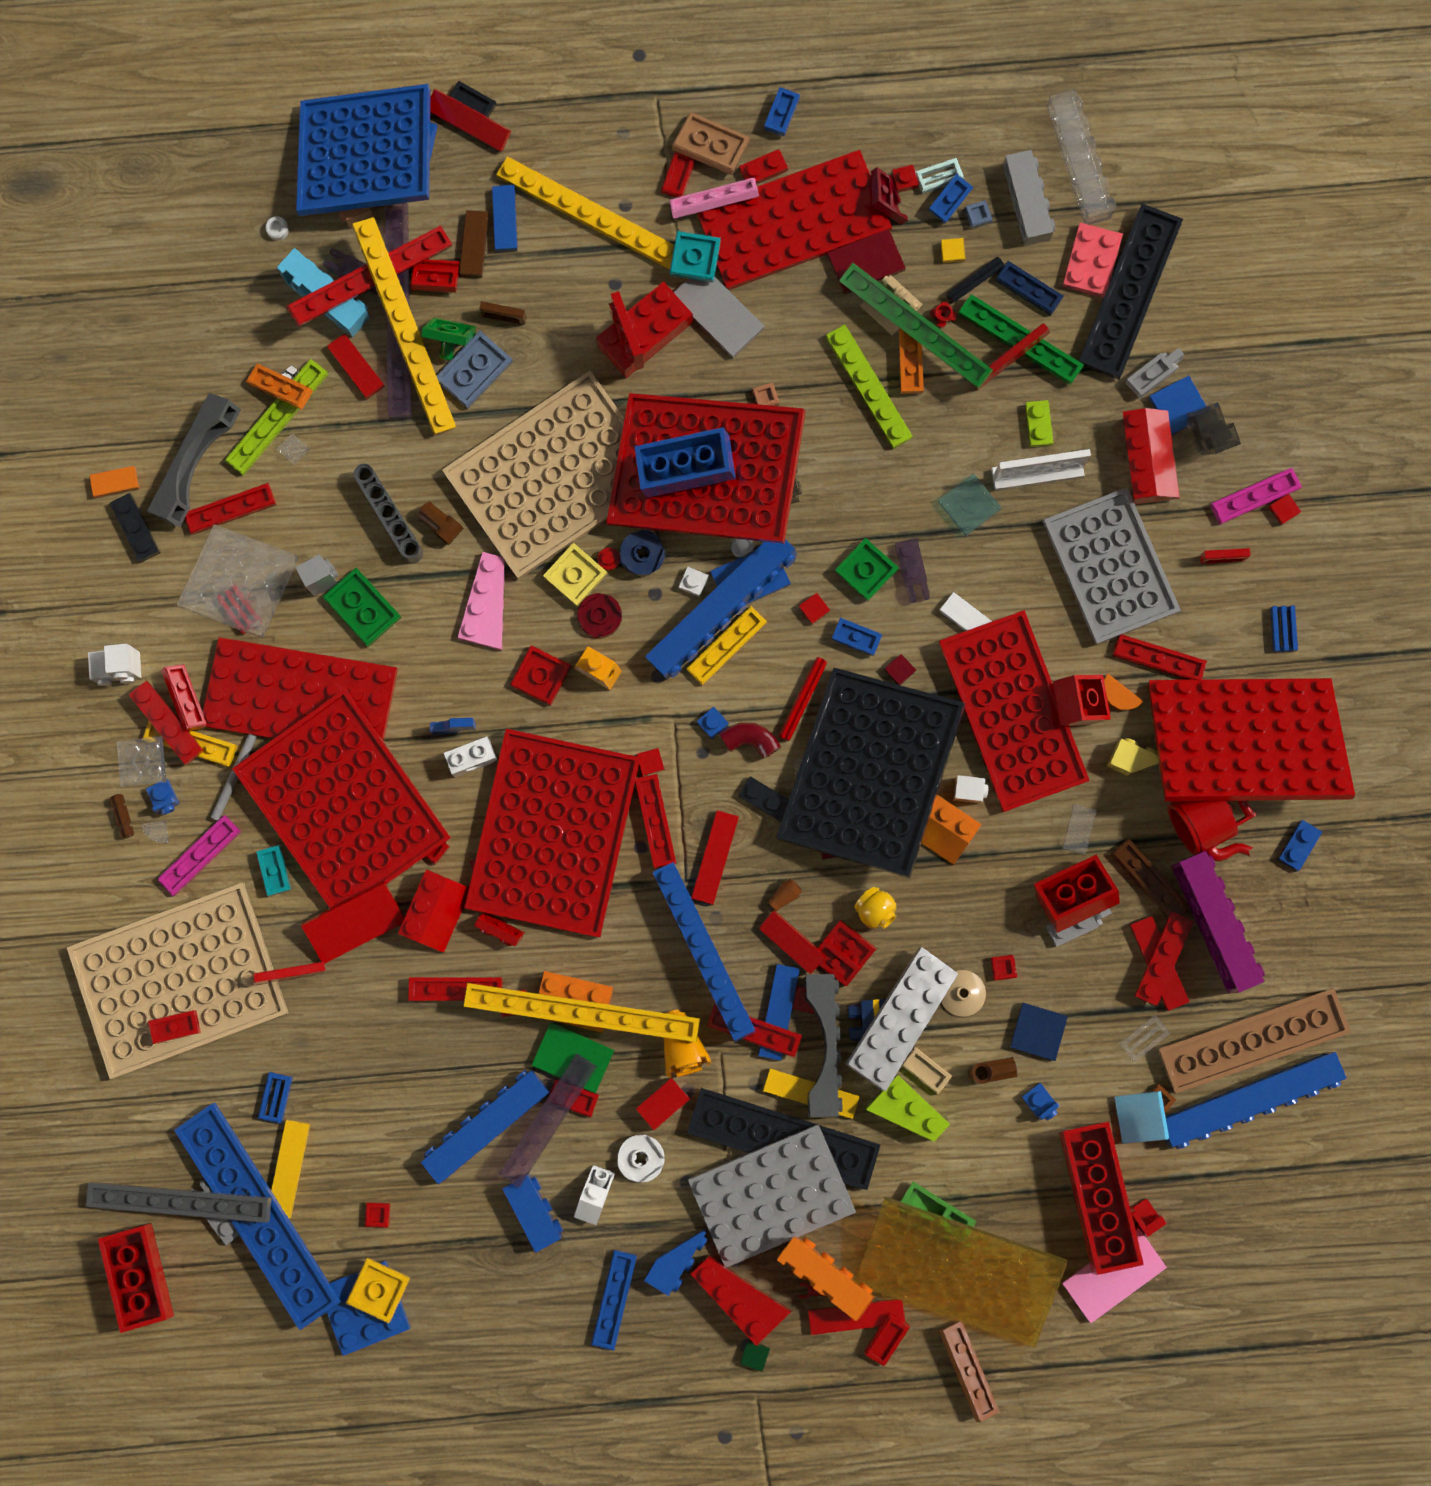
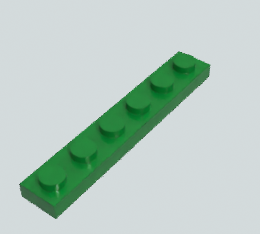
M970 294L958 313L959 316L1010 348L1031 333L1030 330ZM1044 339L1023 354V356L1069 385L1073 383L1084 364Z

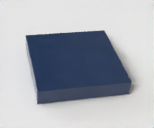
M1022 1002L1010 1048L1056 1061L1068 1016Z

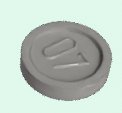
M735 539L731 544L733 555L740 558L749 556L754 549L752 540Z

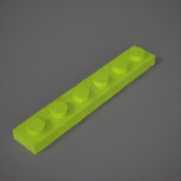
M843 325L826 335L828 343L892 449L913 438L911 432L847 326Z

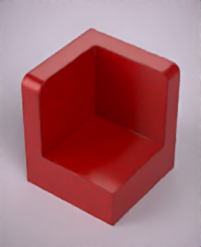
M1143 1199L1130 1208L1133 1221L1146 1237H1149L1167 1224L1148 1199Z

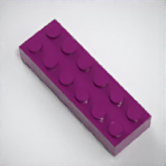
M1205 851L1173 864L1171 868L1185 900L1191 908L1190 911L1227 993H1240L1264 983L1263 976H1265L1262 966L1256 963L1254 959L1255 951L1249 941L1247 942L1244 937L1245 928L1242 922L1235 917L1233 912L1235 911V906L1232 900L1226 897L1224 892L1225 884L1220 876L1217 877L1214 870L1216 867L1214 859L1211 855H1207Z

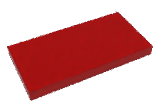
M383 881L301 923V927L321 962L326 964L401 925L405 917L387 884Z

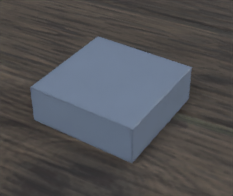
M986 200L965 206L964 208L971 229L990 224L993 221Z

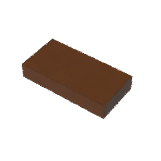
M483 301L480 303L479 309L482 317L525 325L527 317L523 309Z

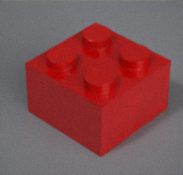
M1072 675L1053 681L1061 726L1092 725L1111 720L1103 675Z

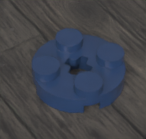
M639 530L625 537L619 548L621 565L628 572L637 576H647L658 570L665 559V550L660 542V538L647 530ZM644 547L645 553L648 556L640 559L636 551Z

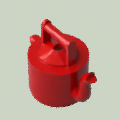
M1172 801L1167 806L1172 826L1183 845L1191 854L1197 855L1206 851L1207 855H1211L1215 862L1224 861L1237 853L1250 856L1249 850L1253 847L1243 843H1234L1223 848L1216 847L1237 836L1238 826L1256 816L1248 801H1238L1245 816L1237 821L1234 818L1232 807L1228 801Z

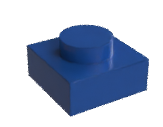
M715 707L711 708L697 721V724L711 739L729 725Z

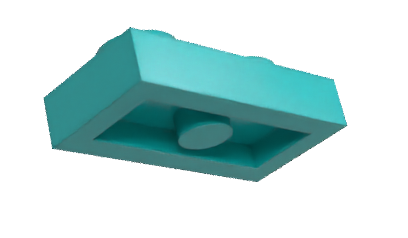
M277 845L256 851L267 896L270 897L291 891L281 847Z

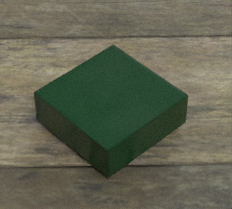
M747 1340L740 1364L763 1372L770 1347L762 1344L756 1346L751 1340Z

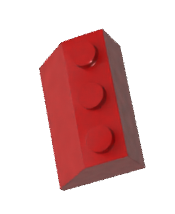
M426 869L398 934L444 953L466 904L469 887Z

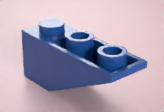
M699 1231L657 1257L644 1281L668 1296L671 1291L676 1293L683 1281L680 1279L681 1274L684 1270L688 1272L695 1261L692 1258L696 1249L701 1251L707 1241V1238L704 1237L706 1231Z

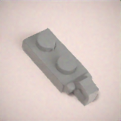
M1179 348L1170 355L1166 352L1160 353L1130 376L1125 383L1141 399L1178 369L1177 364L1183 359L1184 353Z
M1109 908L1059 933L1056 932L1052 924L1047 925L1046 928L1055 947L1098 928L1099 925L1103 924L1101 918L1112 912Z

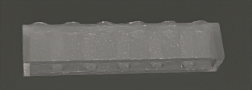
M1076 89L1051 95L1047 108L1084 224L1090 225L1109 220L1116 209L1114 198L1110 197L1108 192L1109 182L1102 173L1103 164L1100 156L1097 157L1095 151V138L1090 136L1089 133L1090 124L1088 117H1084L1082 111V98L1077 96Z

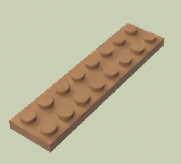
M1334 988L1169 1044L1157 1050L1172 1091L1176 1094L1351 1033L1336 991Z

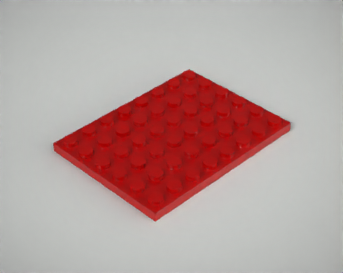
M629 393L606 523L609 526L784 544L804 426L805 409ZM724 427L730 437L736 479L648 498L641 491L634 446Z
M1332 678L1149 680L1148 691L1164 802L1354 799L1355 790Z
M346 688L232 768L329 908L383 881L389 884L452 838Z
M506 729L465 908L601 938L641 758Z

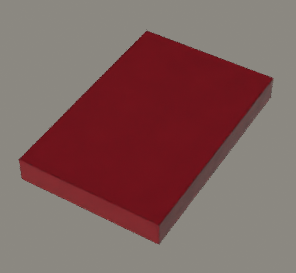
M889 229L830 251L827 254L838 281L852 263L876 281L882 280L885 276H893L906 270ZM839 281L844 294L852 292Z

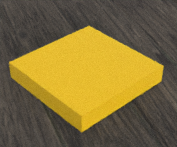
M367 1258L346 1303L390 1323L410 1277Z

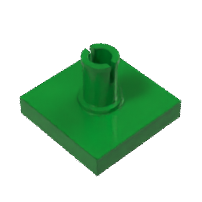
M433 317L422 328V337L441 341L439 357L451 360L454 357V344L466 346L476 335L477 326Z

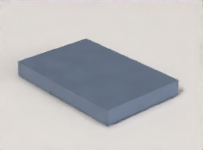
M479 331L437 375V379L445 390L468 409L510 366L513 359Z

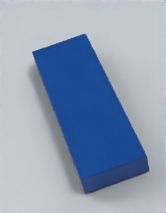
M492 186L495 251H518L515 186Z

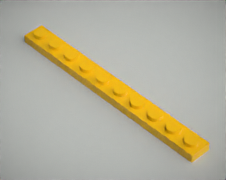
M507 156L496 174L498 179L509 185H514L515 188L670 269L674 244Z
M372 217L353 223L352 228L433 434L435 436L456 428L455 422L376 221Z
M467 983L464 1007L697 1042L700 1018Z

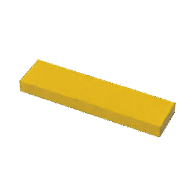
M750 606L687 668V671L703 686L767 621Z
M149 721L142 739L171 748ZM189 731L205 750L198 756L199 758L227 767L231 766L237 745L198 732Z
M770 1068L763 1091L808 1105L807 1094L816 1082ZM838 1090V1098H842V1112H838L839 1115L853 1119L860 1096Z
M286 1120L271 1190L288 1218H291L310 1129L309 1123Z

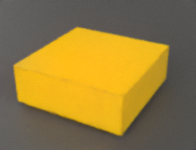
M963 238L941 239L942 263L965 262Z

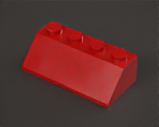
M1150 408L1123 411V426L1134 504L1139 505L1180 499L1168 411Z

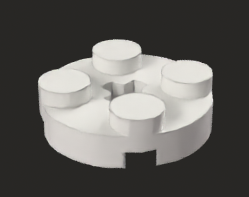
M645 1134L634 1135L628 1138L621 1145L618 1153L620 1171L626 1178L636 1182H648L656 1178L660 1174L665 1162L664 1150L661 1144L655 1138ZM636 1153H646L648 1156L645 1159L647 1163L644 1165L641 1162L637 1164L635 1162L637 1159Z

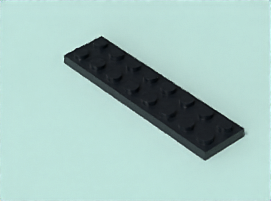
M1141 204L1079 359V362L1084 364V367L1120 380L1182 224V218L1146 204Z
M701 1088L687 1133L750 1153L811 1127L815 1123ZM819 1125L843 1182L868 1190L881 1144Z

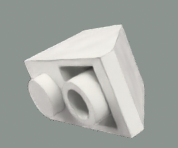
M593 1165L581 1194L574 1218L597 1225L615 1175L614 1172Z

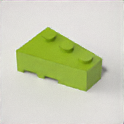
M895 1075L887 1090H881L864 1108L934 1142L950 1125L899 1075Z

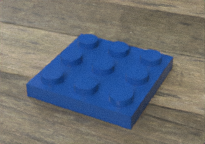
M387 1260L380 1263L389 1267ZM360 1271L330 1283L341 1302L330 1309L327 1314L342 1356L411 1328L401 1300L390 1323L346 1303Z

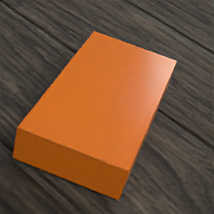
M134 466L89 475L93 497L95 498L139 489L137 472Z

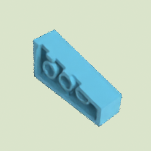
M295 248L277 267L285 283L302 297L334 281L327 273H323L312 261ZM351 299L324 314L351 337H354L370 318L366 311L368 309L367 306L359 299L356 301Z

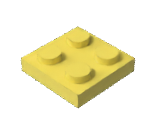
M573 543L543 577L578 607L608 573Z

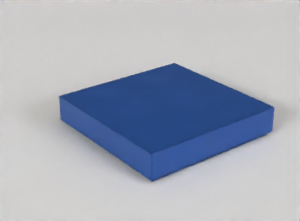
M1190 376L1149 396V400L1155 409L1168 411L1171 436L1211 414Z

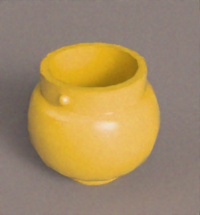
M872 887L867 890L854 906L861 921L871 929L880 927L885 929L896 918L894 914L896 911L895 900L887 892L879 891V887Z

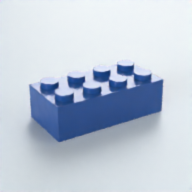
M724 427L634 446L640 489L647 498L736 479L730 437Z

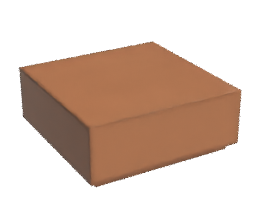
M773 382L752 388L756 404L780 405Z

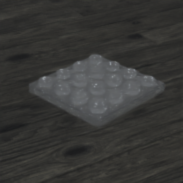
M214 524L177 605L185 610L263 638L298 561V556Z

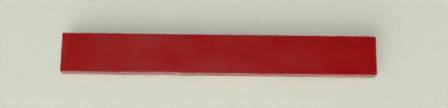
M440 225L392 250L388 254L396 275H399L452 247V243ZM366 264L287 305L286 308L296 325L300 327L376 286Z

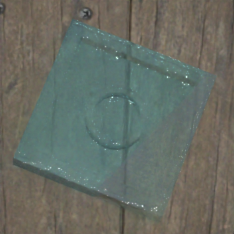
M974 473L938 500L940 506L965 536H968L1002 509Z

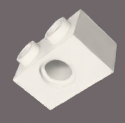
M488 737L444 753L451 774L455 778L498 762Z

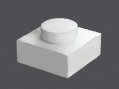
M687 567L679 589L700 597L709 575Z

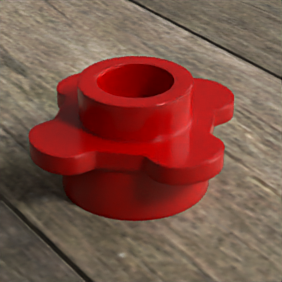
M942 302L936 309L933 308L930 311V316L935 318L937 326L940 328H944L946 323L956 319V313L953 312L947 302Z

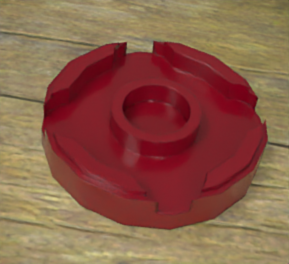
M594 593L587 596L580 603L577 620L581 629L587 635L594 638H606L613 635L619 629L622 622V610L618 601L612 596Z

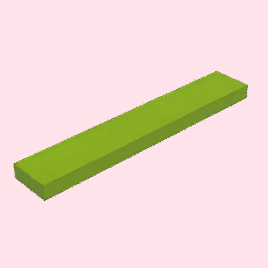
M310 358L293 380L311 388L314 393L329 373ZM276 399L229 454L225 462L244 476L299 409Z

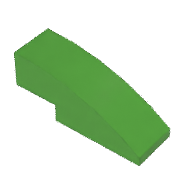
M914 1181L901 1200L902 1203L964 1242L977 1221Z

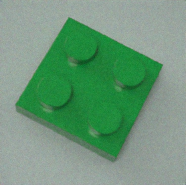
M865 538L835 569V573L868 602L899 570V567Z

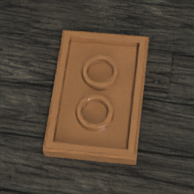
M690 112L672 145V150L732 175L750 142V137Z

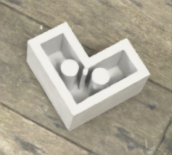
M128 644L104 646V651L88 652L89 678L97 683V685L108 686L112 685L113 681L128 684L134 683V679H142L140 652Z

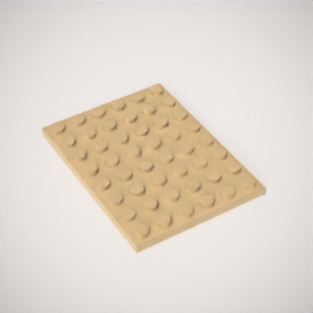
M588 371L442 469L447 479L518 580L607 520L624 417L591 371Z
M239 883L66 947L110 1080L289 1014L278 981L253 985L252 977L254 973L271 971L274 968L244 883ZM197 1010L201 1033L158 1044L152 1043L148 1021Z

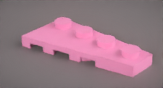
M482 552L458 635L460 640L501 651L503 645V597L505 582V560L503 557Z

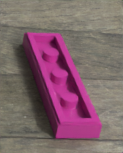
M1290 468L1210 504V507L1219 525L1287 494L1300 490L1302 486L1293 468Z
M224 815L157 880L172 896H175L242 831Z

